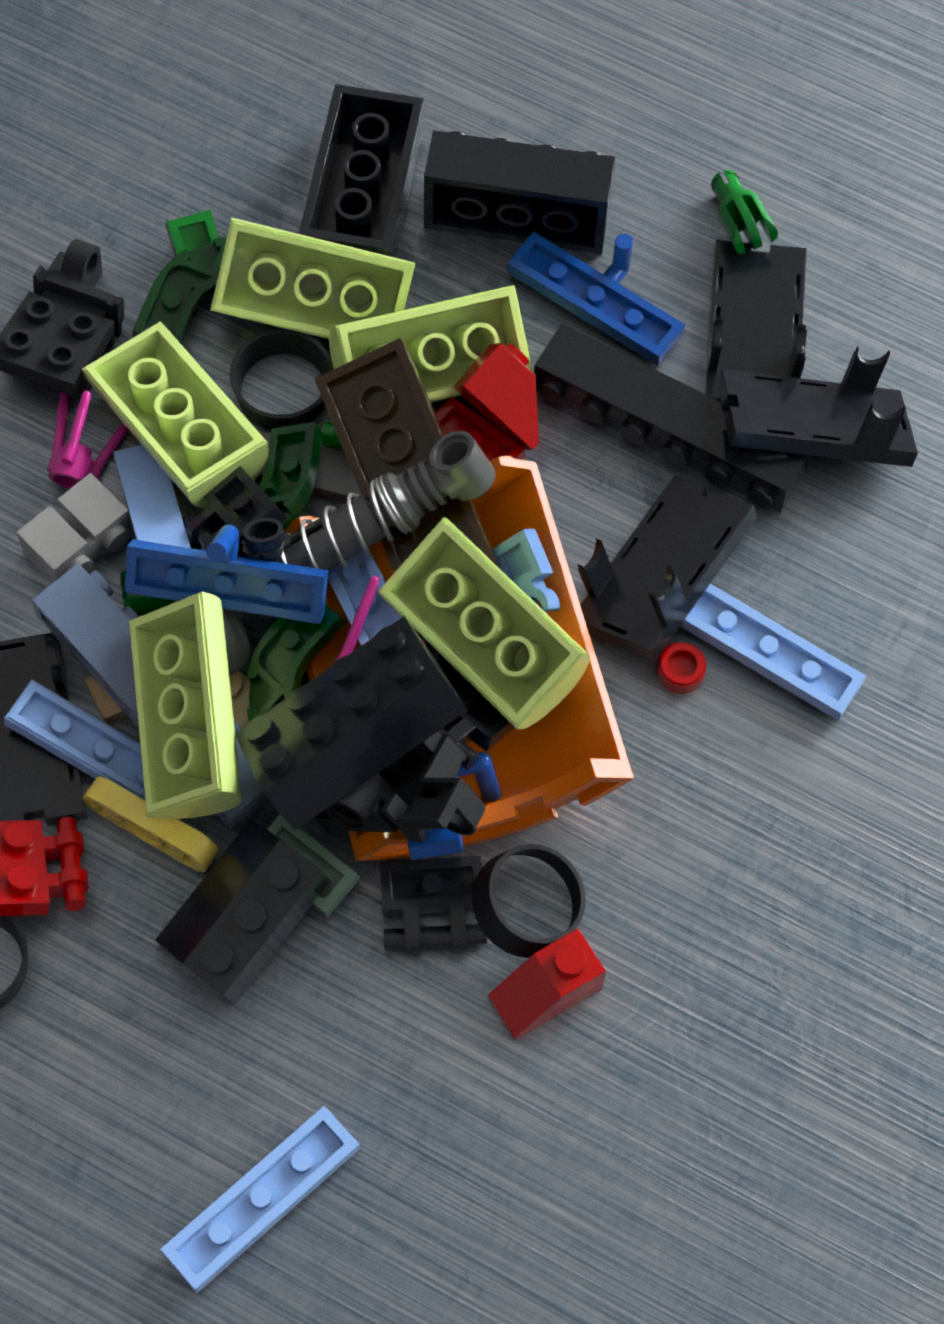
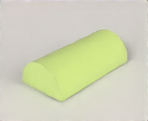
M231 217L210 311L329 339L330 330L333 326L404 310L415 262Z
M515 285L336 325L330 330L329 345L333 370L402 338L407 345L430 402L461 395L453 386L490 344L502 343L506 346L510 343L528 358L529 363L526 367L533 372Z
M161 321L82 368L86 380L196 507L207 508L209 504L203 496L239 466L254 481L263 470L268 458V442Z
M445 517L442 518L378 591L516 729L530 727L551 712L575 687L588 667L590 655Z
M199 592L129 621L147 817L184 819L208 816L230 810L242 802L222 602L213 594Z

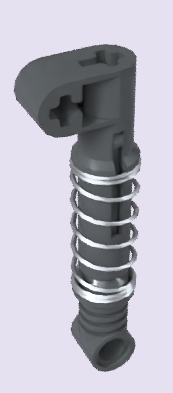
M454 431L446 434L432 447L429 455V464L424 459L419 461V469L417 470L412 465L407 468V476L404 472L398 474L387 472L383 476L380 475L379 478L373 479L370 483L371 498L366 493L360 496L355 493H349L347 503L337 509L332 506H326L324 516L315 521L303 519L300 530L293 534L288 533L291 539L290 546L283 549L282 556L274 562L330 570L341 563L344 568H347L346 560L364 550L367 555H370L369 547L386 537L390 542H393L394 539L388 527H396L402 533L407 534L408 531L412 532V529L419 526L420 519L426 515L425 508L431 512L436 510V502L442 506L448 503L447 496L452 500L457 498L467 501L483 495L494 482L496 476L495 468L470 433ZM222 608L230 676L240 670L249 658L250 643L242 618L251 613Z

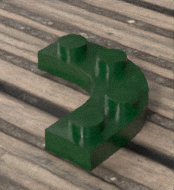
M227 237L213 239V243L199 246L190 251L186 249L162 269L155 279L132 330L133 337L161 321L181 343L194 311L204 298L215 292Z
M316 422L271 429L267 466L262 481L258 486L286 516L287 519L282 523L284 530L290 526V523L299 516L304 507L309 503L316 483L323 434ZM189 541L191 549H197ZM240 543L238 547V556L247 557L243 553V545L242 543Z
M326 603L325 615L320 624L278 617L260 640L252 656L247 674V679L250 681V709H246L249 722L253 718L269 711L301 686L303 674L313 658L346 623Z

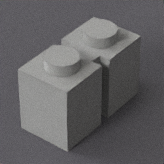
M89 473L57 499L58 504L68 512L63 517L49 505L16 532L23 554L52 583L78 562L90 573L93 568L94 558L97 556L102 558L108 552L114 553L126 544L130 534L133 533L129 510L92 473Z

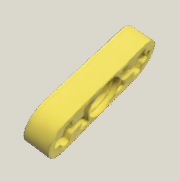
M97 776L82 797L84 803L101 817L195 871L206 872L219 852L218 846L210 838L179 819L147 817L146 800L107 778Z

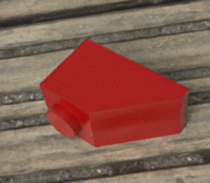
M502 343L490 344L456 382L453 388L496 428L523 446L525 450H533L539 444L536 375L526 367L529 360L517 347L510 343L506 346Z
M579 928L534 953L488 994V999L513 1039L517 1040L603 988L606 970Z

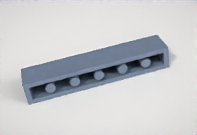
M78 562L32 599L36 616L139 728L129 621L139 616L129 606L121 609L110 597L114 592L108 582L95 570L89 574ZM234 720L236 734L241 728ZM237 739L236 746L242 802L230 810L217 813L231 831L268 800L263 794Z

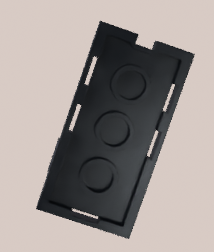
M716 240L705 379L706 395L721 402L717 382L722 369L801 378L806 360L807 330L805 329L806 325H803L807 248L770 245L769 252L752 251L751 245L743 242L745 254H738L731 241ZM718 277H722L721 291H717ZM796 284H798V298H795ZM794 323H796V337H793Z
M857 346L841 383L722 369L717 384L722 408L729 409L725 423L730 446L908 467L913 466L918 455L901 390L876 387L890 356L889 350L881 358L866 360L858 355L859 348Z
M674 476L611 563L602 541L596 538L595 550L590 561L584 567L577 564L578 572L588 593L580 606L589 635L656 661L757 518L754 505L723 493L720 494L717 500L709 498L706 487Z
M52 632L0 641V821L32 820L45 817L47 826L56 825L57 820L63 817H72L76 821L88 819L86 805L82 800L84 792L80 770L73 766L75 781H71L68 762L4 725L5 716L31 680L36 681L70 702L61 642Z

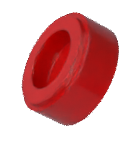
M686 642L673 643L664 648L658 658L657 677L667 690L679 694L689 693L696 690L702 684L707 662L702 651L696 646Z

